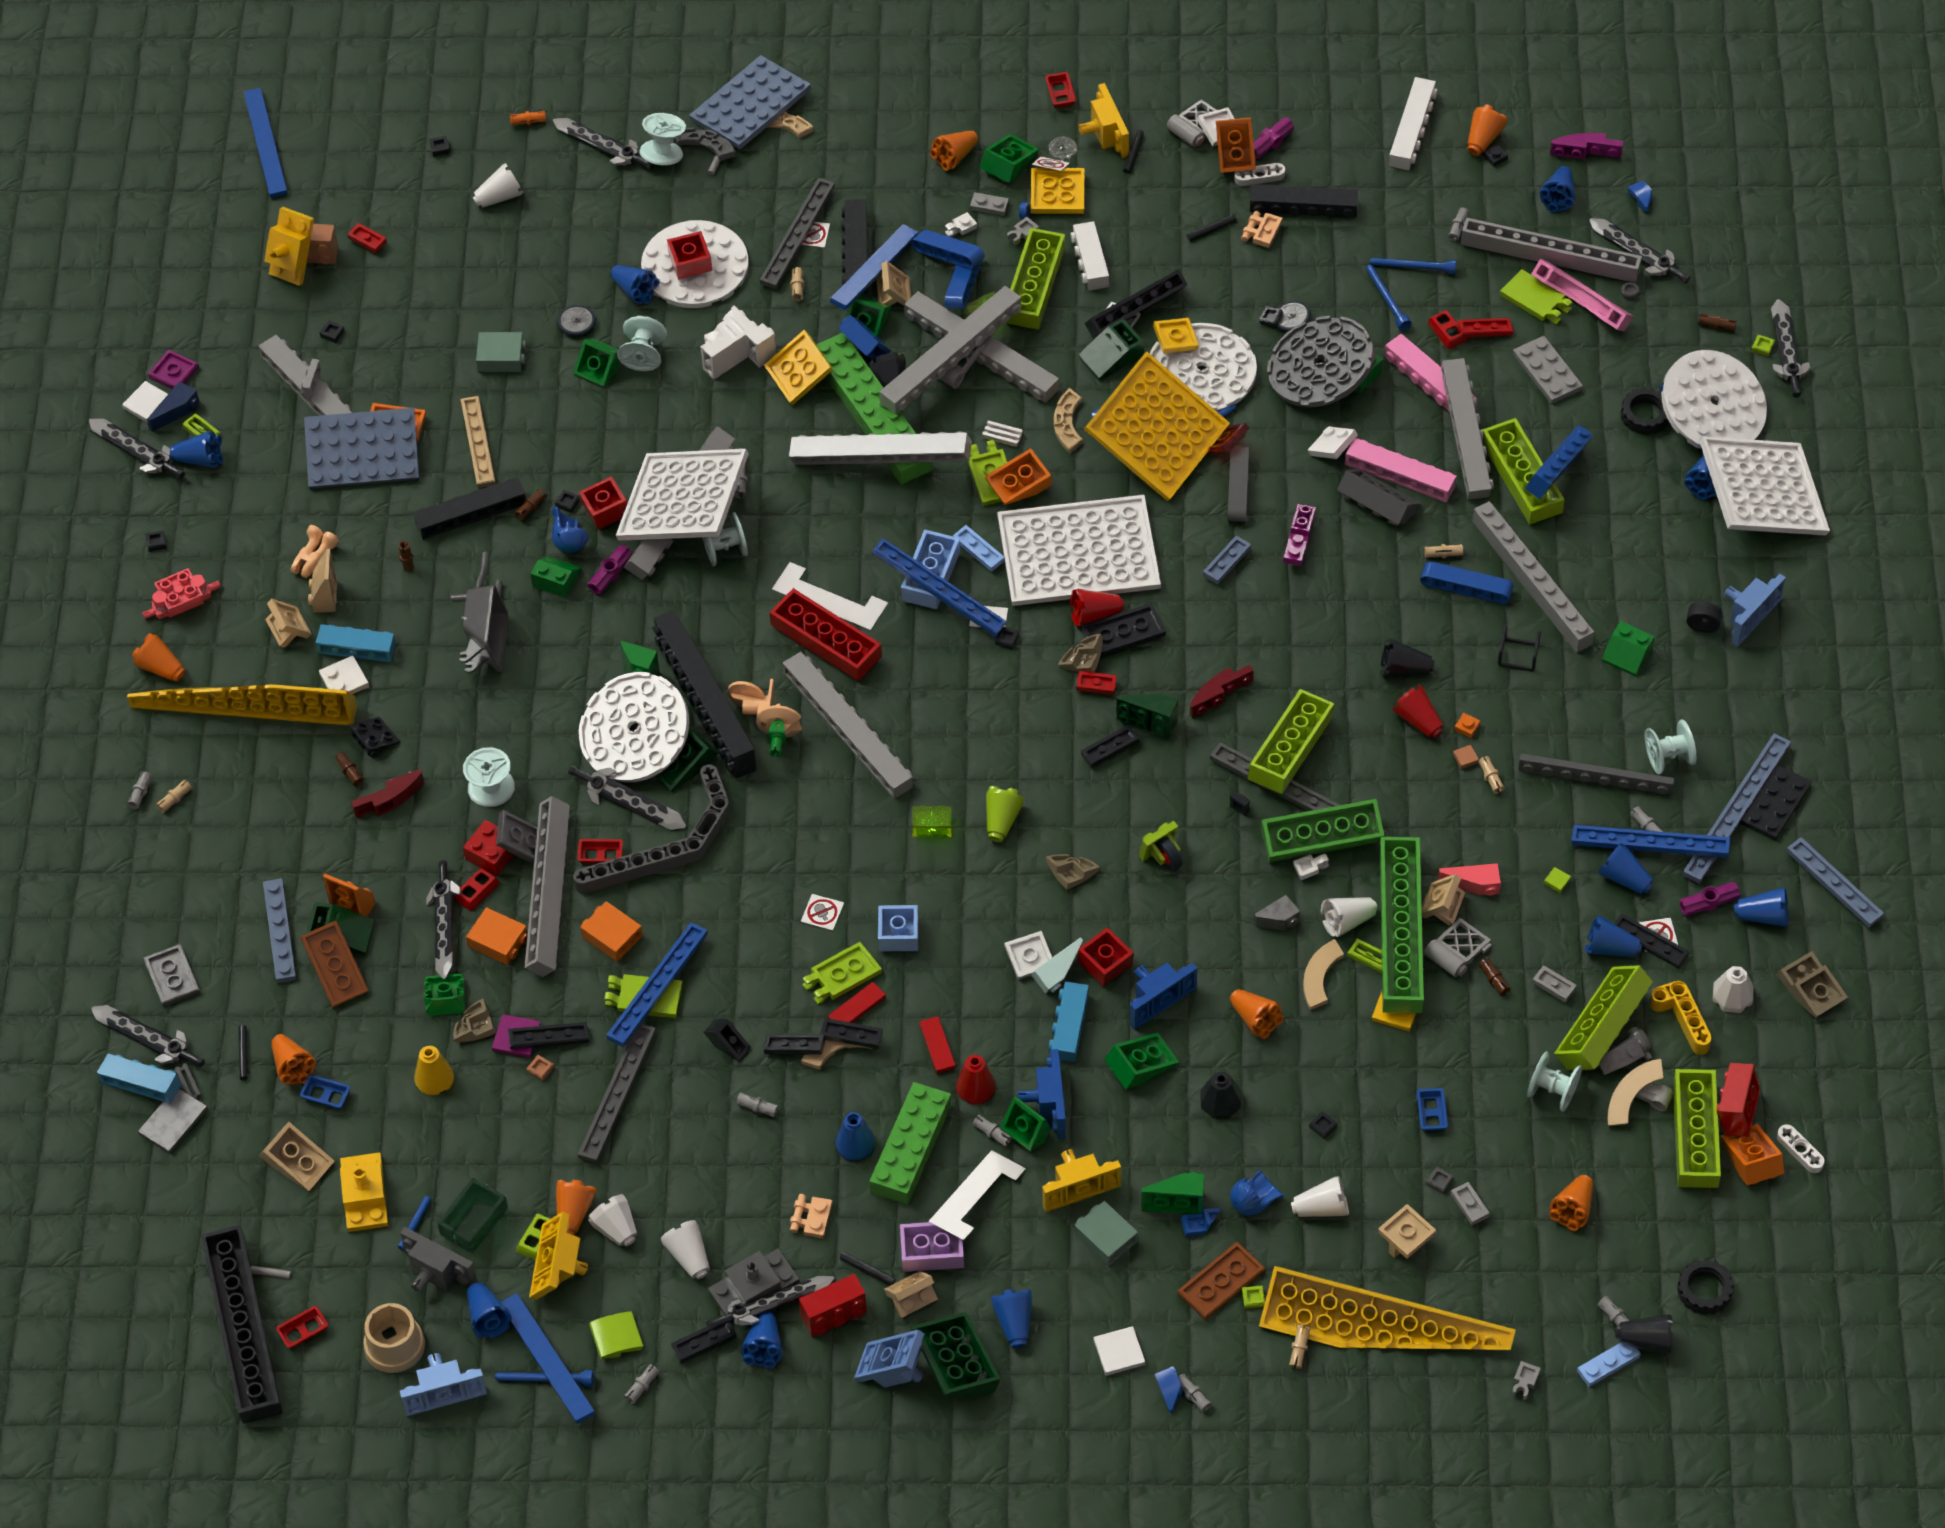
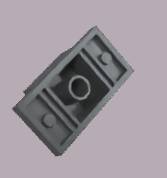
M406 1227L402 1229L400 1235L406 1255L409 1256L413 1274L417 1275V1278L411 1284L413 1290L417 1291L419 1289L418 1293H422L428 1282L445 1291H448L455 1279L460 1284H467L469 1286L477 1282L472 1261Z
M779 1249L766 1256H763L758 1251L724 1270L725 1279L709 1287L708 1292L722 1313L727 1315L728 1306L732 1301L740 1299V1304L748 1303L799 1283V1278Z

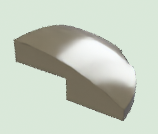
M1095 634L1081 640L1082 644L1077 645L1075 648H1070L1062 657L1058 666L1076 672L1094 673L1101 655L1103 636Z
M1067 854L1046 857V862L1052 873L1066 889L1085 882L1100 870L1097 864L1082 857L1077 859Z
M484 999L475 1002L465 1010L462 1023L460 1024L457 1021L453 1037L455 1042H468L496 1034Z

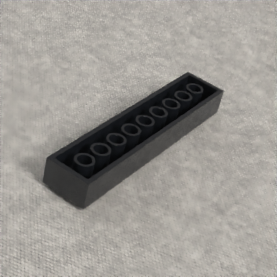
M675 609L655 617V626H653L656 635L654 637L655 643L658 648H662L665 661L670 662V669L673 675L677 674L681 689L686 690L687 700L689 703L692 702L694 704L695 714L697 717H701L704 730L709 731L712 744L717 745L720 758L725 759L728 772L733 773L737 779L756 771L754 748Z
M241 1225L202 1234L201 1239L237 1410L242 1424L282 1414L283 1410L243 1229Z

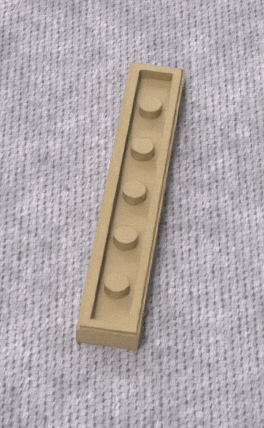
M479 396L461 399V405L477 488L495 485Z

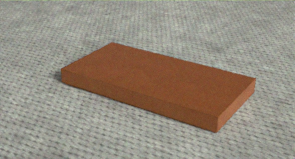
M337 921L300 936L332 1008L369 992Z
M1236 1242L1177 1290V1294L1206 1321L1240 1293L1242 1287H1247L1263 1274L1265 1267Z

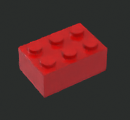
M1730 1063L1729 1070L1725 1072V1086L1721 1088V1102L1717 1104V1115H1720V1126L1723 1127L1725 1136L1749 1137L1761 1088L1754 1064Z
M855 1274L799 1298L801 1318L811 1337L822 1335L835 1326L840 1327L846 1321L860 1318L867 1312L866 1293Z

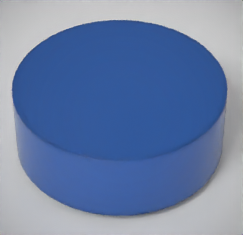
M1022 202L1020 204L1019 218L1022 220L1030 216L1031 206L1029 202Z

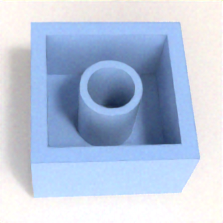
M918 905L878 906L879 951H918Z

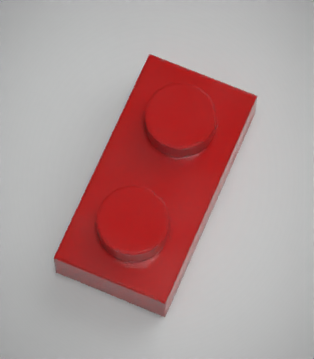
M357 223L347 234L348 239L374 253H377L387 243L386 237L360 223Z
M1079 671L1076 690L1114 695L1117 675Z

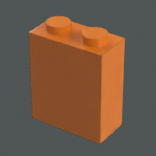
M607 901L602 906H598L594 914L589 919H585L580 927L582 938L616 962L643 936L640 924Z
M486 907L467 934L466 940L469 948L509 965L511 960L517 957L520 947L526 944L528 932L526 925Z

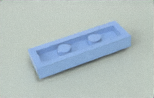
M967 525L953 535V537L960 538V546L991 572L1005 562V557Z
M1619 1343L1579 1366L1577 1372L1588 1387L1637 1360L1641 1354L1637 1348Z

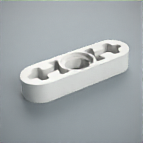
M1280 163L1256 166V170L1235 171L1234 181L1239 186L1280 181L1285 177V166ZM1258 172H1262L1265 175L1262 177H1258L1255 174Z
M1782 1125L1777 1134L1779 1143L1809 1172H1820L1823 1169L1824 1157L1793 1126ZM1783 1133H1785V1134L1790 1133V1137H1789V1136H1785V1137H1784V1136H1783ZM1802 1145L1806 1148V1151L1803 1153L1797 1152L1795 1147ZM1811 1160H1812L1813 1162L1818 1161V1165H1817V1164H1813V1165H1812V1164H1811Z

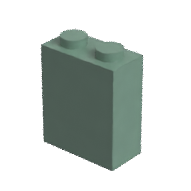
M479 332L476 356L478 372H521L522 365H525L523 350H526L527 347L526 340H523L522 332Z
M1105 1201L1100 1205H1095L1088 1215L1079 1218L1075 1223V1236L1108 1267L1138 1242V1231Z

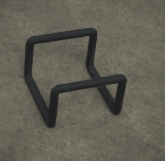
M1504 626L1499 648L1498 665L1531 671L1535 670L1541 631L1537 632L1535 642L1506 637L1507 626ZM1511 641L1535 645L1532 667L1503 663L1504 642Z

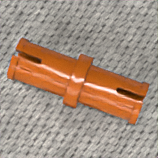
M525 111V113L510 114L511 126L546 122L545 111Z

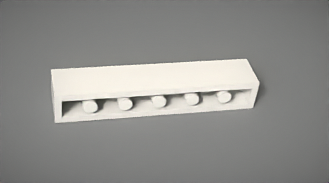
M1415 77L1390 152L1389 166L1410 170L1411 164H1415L1417 157L1415 152L1420 149V138H1423L1425 133L1424 125H1427L1429 121L1428 112H1432L1434 102H1432V99L1437 97L1436 81Z

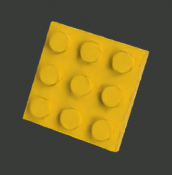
M1031 168V214H1084V168H1064L1061 171L1050 168Z
M805 330L798 334L764 365L792 405L833 370L809 333Z

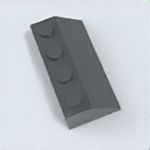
M1361 469L1346 470L1337 488L1344 498L1354 499L1360 507L1370 508L1373 510V514L1379 517H1386L1388 522L1395 526L1406 524L1421 505L1420 502Z

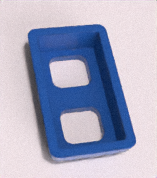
M309 1075L300 1096L304 1100L341 1110L350 1092V1086L319 1076ZM315 1087L324 1090L319 1099L310 1096ZM332 1093L342 1095L338 1104L329 1102Z
M1442 1088L1418 1089L1417 1100L1422 1131L1445 1130L1448 1122L1444 1090ZM1436 1100L1437 1108L1426 1109L1424 1101ZM1437 1117L1440 1125L1427 1126L1426 1118Z

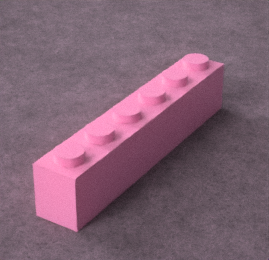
M1402 334L1387 343L1384 355L1387 361L1392 362L1398 367L1400 372L1405 373L1413 383L1418 384L1426 394L1432 396L1439 405L1449 411L1441 367Z
M1355 438L1346 452L1345 465L1361 469L1366 473L1446 503L1456 487V475L1435 468L1432 465L1421 463L1416 459L1405 457L1400 453L1389 451L1381 446L1373 445L1365 440Z

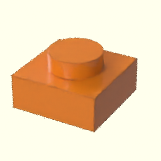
M1463 713L1455 725L1454 731L1472 738L1480 726V720Z

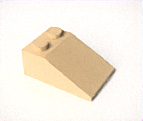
M330 549L325 550L313 570L312 579H309V589L312 592L308 594V604L312 605L313 613L336 612L337 577Z
M290 1122L280 1130L259 1155L271 1167L307 1191H310L334 1162L330 1156Z

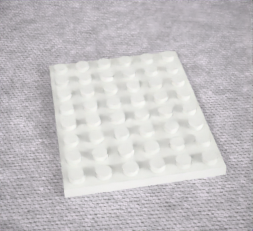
M1144 495L997 512L1012 606L1068 600L1071 597L1072 591L1078 588L1109 594L1161 588Z

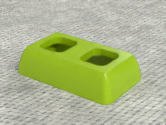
M541 1214L535 1215L516 1247L517 1253L535 1261L539 1242L534 1248L524 1243L529 1236L540 1239L541 1230L536 1229L534 1226L538 1220L545 1222L550 1220V1218Z

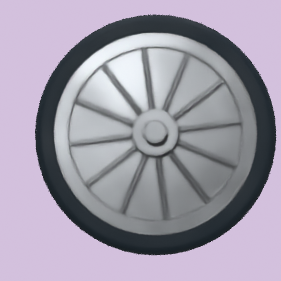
M1290 301L1282 304L1278 309H1282L1283 315L1276 327L1288 332L1302 322L1308 323L1311 317L1309 307L1300 301Z
M582 305L567 307L558 317L560 330L570 336H581L588 333L596 322L593 311Z

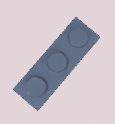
M1236 535L1203 571V576L1218 585L1249 552L1251 544Z

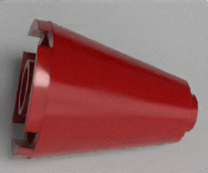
M1075 589L1070 597V606L1074 607V612H1071L1073 623L1075 626H1082L1119 614L1124 609V601L1119 595Z
M1417 685L1419 689L1415 690L1412 688L1397 701L1399 704L1397 708L1395 706L1392 707V711L1427 737L1431 738L1433 736L1436 738L1443 732V723L1424 688L1421 685Z
M971 1055L966 1059L956 1082L958 1096L966 1100L967 1103L974 1105L989 1101V1098L995 1094L996 1081L985 1060L979 1055Z

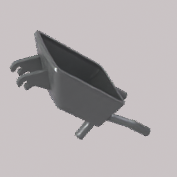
M488 552L482 553L480 573L476 587L467 590V594L451 595L452 602L466 601L464 616L461 617V621L469 644L467 650L460 653L462 657L467 656L466 658H460V661L466 663L467 667H471L465 669L466 673L475 672L486 662L498 673H502L509 616L501 598L503 582L496 580L495 585L483 587L488 570L490 555Z

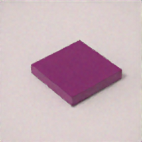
M168 349L148 373V377L173 389L178 382L185 384L199 368L197 362Z
M502 1014L492 1045V1051L531 1058L534 1047L510 1050L508 1029L541 1026V1022Z

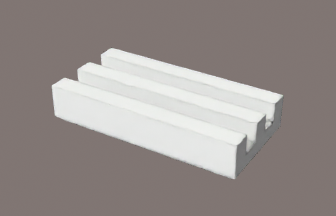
M988 421L985 431L982 433V438L1017 447L1023 430Z

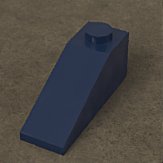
M178 382L147 418L149 429L155 431L189 414L199 403L197 390Z

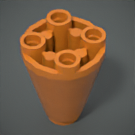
M1487 104L1484 107H1477L1472 116L1467 151L1474 156H1479L1506 127L1507 116L1494 111L1492 106Z
M974 131L938 136L932 141L930 156L942 166L943 170L953 169L976 146L979 140L978 136Z
M149 633L145 637L141 648L137 647L132 653L134 658L133 664L138 668L178 682L185 673L183 665L160 637Z
M1240 989L1235 990L1230 996L1232 1006L1249 1030L1257 1037L1267 1038L1270 1032L1284 1020L1282 1008L1276 1001Z
M284 1034L276 1035L271 1043L279 1079L283 1084H305L308 1076L315 1069L316 1060L309 1052Z
M1580 1175L1551 1201L1549 1217L1568 1227L1571 1231H1577L1580 1227H1583L1587 1223L1590 1214L1593 1180L1587 1175Z
M557 1180V1215L561 1212L569 1214L568 1222L570 1225L566 1233L575 1235L596 1196L597 1188L583 1186L584 1182L579 1180H572L571 1183Z

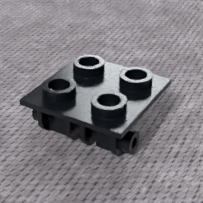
M380 717L348 725L352 732L351 735L365 749L368 756H377L378 748L400 743V740Z

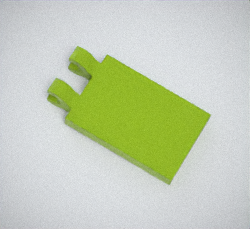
M1522 269L1500 290L1501 297L1541 321L1547 318L1557 325L1561 321L1559 318L1561 312L1556 308L1561 309L1566 314L1572 310L1570 307L1572 301L1567 298L1565 299L1563 293Z
M994 440L987 441L988 452L979 454L976 444L971 445L970 460L967 461L982 506L1002 502L985 479L986 475L1007 463L1003 449L997 450Z
M858 942L812 967V974L803 978L805 982L803 987L808 991L818 982L823 988L814 991L816 997L813 998L819 1005L829 996L834 1000L882 973V968L862 943Z
M624 974L623 979H620L617 976L609 975L608 989H618L621 991L620 996L612 992H606L604 998L606 1000L605 1006H616L618 1012H624L649 977ZM674 980L648 1015L676 1018L682 981Z

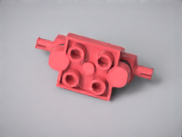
M189 568L154 582L157 591L152 595V609L142 612L145 620L152 616H156L159 619L167 616L169 618L204 604V600L211 598V591L221 588L220 583L217 580L208 585L202 575L193 576Z

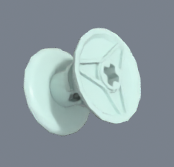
M654 113L645 117L642 126L648 134L652 135L654 140L647 141L641 146L639 151L641 157L657 165L678 163L683 157V152L673 141L674 138L679 137L685 132L686 125L684 121L675 115L667 113Z
M636 316L629 318L623 324V331L631 342L619 347L617 358L623 365L636 371L656 369L661 363V356L653 348V345H658L667 337L666 328L659 321L650 317Z
M735 512L731 515L732 527L722 528L719 537H702L707 555L713 566L717 562L715 551L721 549L729 550L731 546L738 545L741 553L744 556H748L745 536Z
M1681 719L1677 723V735L1673 737L1666 736L1665 739L1659 740L1654 730L1650 728L1645 730L1647 754L1657 774L1660 775L1664 771V759L1668 757L1674 759L1676 755L1682 754L1689 765L1694 766L1696 764L1695 742L1685 720Z
M493 747L481 748L472 752L463 764V773L469 781L468 794L477 805L484 807L499 806L509 800L515 790V782L509 774L510 760L503 751Z
M1546 1051L1540 1058L1533 1073L1527 1097L1531 1098L1539 1086L1548 1089L1549 1093L1555 1092L1562 1095L1560 1110L1564 1112L1577 1088L1582 1066H1577L1570 1077L1561 1074L1560 1070H1551L1547 1068L1549 1053Z

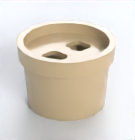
M395 1303L380 1305L370 1312L365 1321L364 1353L368 1362L374 1368L387 1373H398L413 1367L421 1359L425 1350V1337L420 1326L406 1307ZM393 1327L397 1334L389 1339H384L382 1331Z

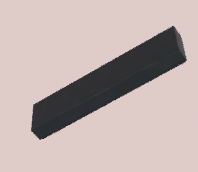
M1622 913L1614 923L1640 939L1642 949L1678 969L1689 955L1688 950Z
M587 1022L508 1029L510 1050L589 1043Z

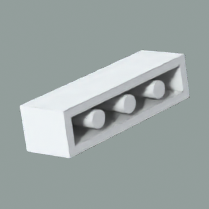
M1094 221L1073 225V232L1070 233L1071 241L1076 245L1074 246V252L1076 257L1079 256L1078 267L1079 270L1083 271L1081 274L1083 284L1087 285L1088 291L1109 287V274Z

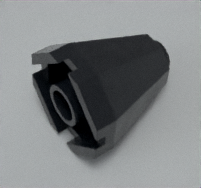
M896 352L880 355L876 358L877 362L873 364V361L869 363V368L883 388L906 370L904 354L900 353V356H898Z
M1216 1072L1200 1090L1201 1109L1212 1118H1219V1116L1230 1118L1241 1108V1090L1226 1072Z

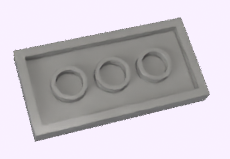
M1545 336L1513 349L1514 357L1551 404L1582 390L1583 385Z

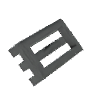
M183 1064L181 1068L179 1066L176 1067L174 1072L178 1074L186 1093L195 1099L201 1098V1094L187 1064ZM182 1072H186L196 1095L192 1096Z

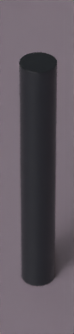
M1137 130L1123 169L1124 173H1130L1144 134L1142 130Z
M1234 214L1193 231L1186 235L1187 239L1191 241L1236 221V216Z
M246 1025L239 1026L240 1080L248 1078Z
M844 1251L839 1259L890 1286L896 1281L895 1278Z

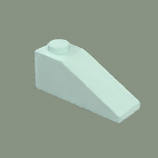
M1081 937L1032 973L1031 976L1045 994L1050 990L1053 993L1062 986L1060 983L1065 978L1083 941Z

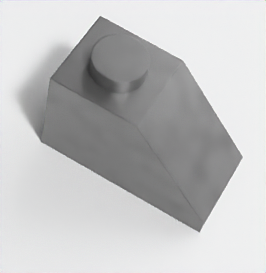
M1287 895L1254 914V925L1259 928L1285 931L1289 927H1295L1300 921V910Z
M1628 1038L1611 1047L1604 1054L1598 1066L1602 1074L1605 1075L1631 1064L1645 1056L1636 1038Z

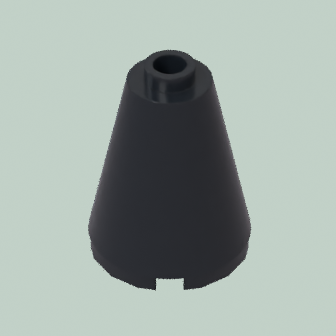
M1387 639L1389 645L1385 644L1381 658V665L1384 666V671L1380 670L1382 676L1428 675L1430 671H1433L1435 661L1432 660V656L1394 639Z
M1671 1314L1620 1322V1326H1616L1615 1338L1619 1339L1621 1344L1663 1356H1670L1673 1332H1671L1669 1325H1673Z

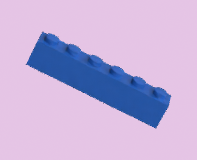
M1578 425L1538 469L1525 489L1538 499H1541L1582 453L1593 435L1586 428Z

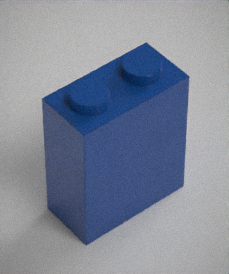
M852 315L842 320L838 329L867 357L877 362L876 358L878 356L891 352L864 323Z

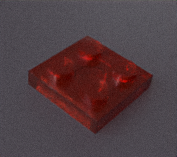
M1246 423L1227 426L1216 442L1207 448L1208 452L1206 455L1229 452L1234 448L1233 444L1236 441L1242 440L1250 428Z

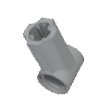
M1649 1084L1640 1090L1635 1097L1650 1103L1651 1107L1658 1111H1666L1674 1091L1666 1085L1660 1084L1655 1086Z

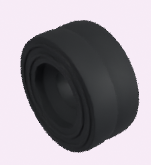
M1695 602L1688 609L1686 621L1688 626L1695 631L1711 633L1719 629L1722 611L1713 603Z

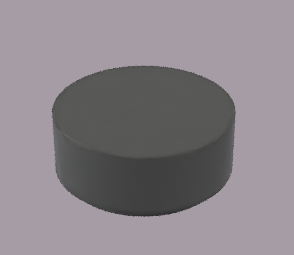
M1627 282L1622 285L1621 296L1624 299L1634 300L1638 297L1639 287L1637 284Z

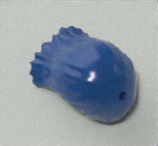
M557 506L552 509V514L555 517L552 530L554 545L559 551L566 554L580 551L588 542V533L584 529L578 528V520L564 515Z
M1260 1170L1250 1180L1244 1178L1236 1182L1230 1191L1232 1206L1241 1215L1245 1216L1256 1215L1265 1210L1275 1199L1284 1198V1195L1278 1188L1272 1185Z

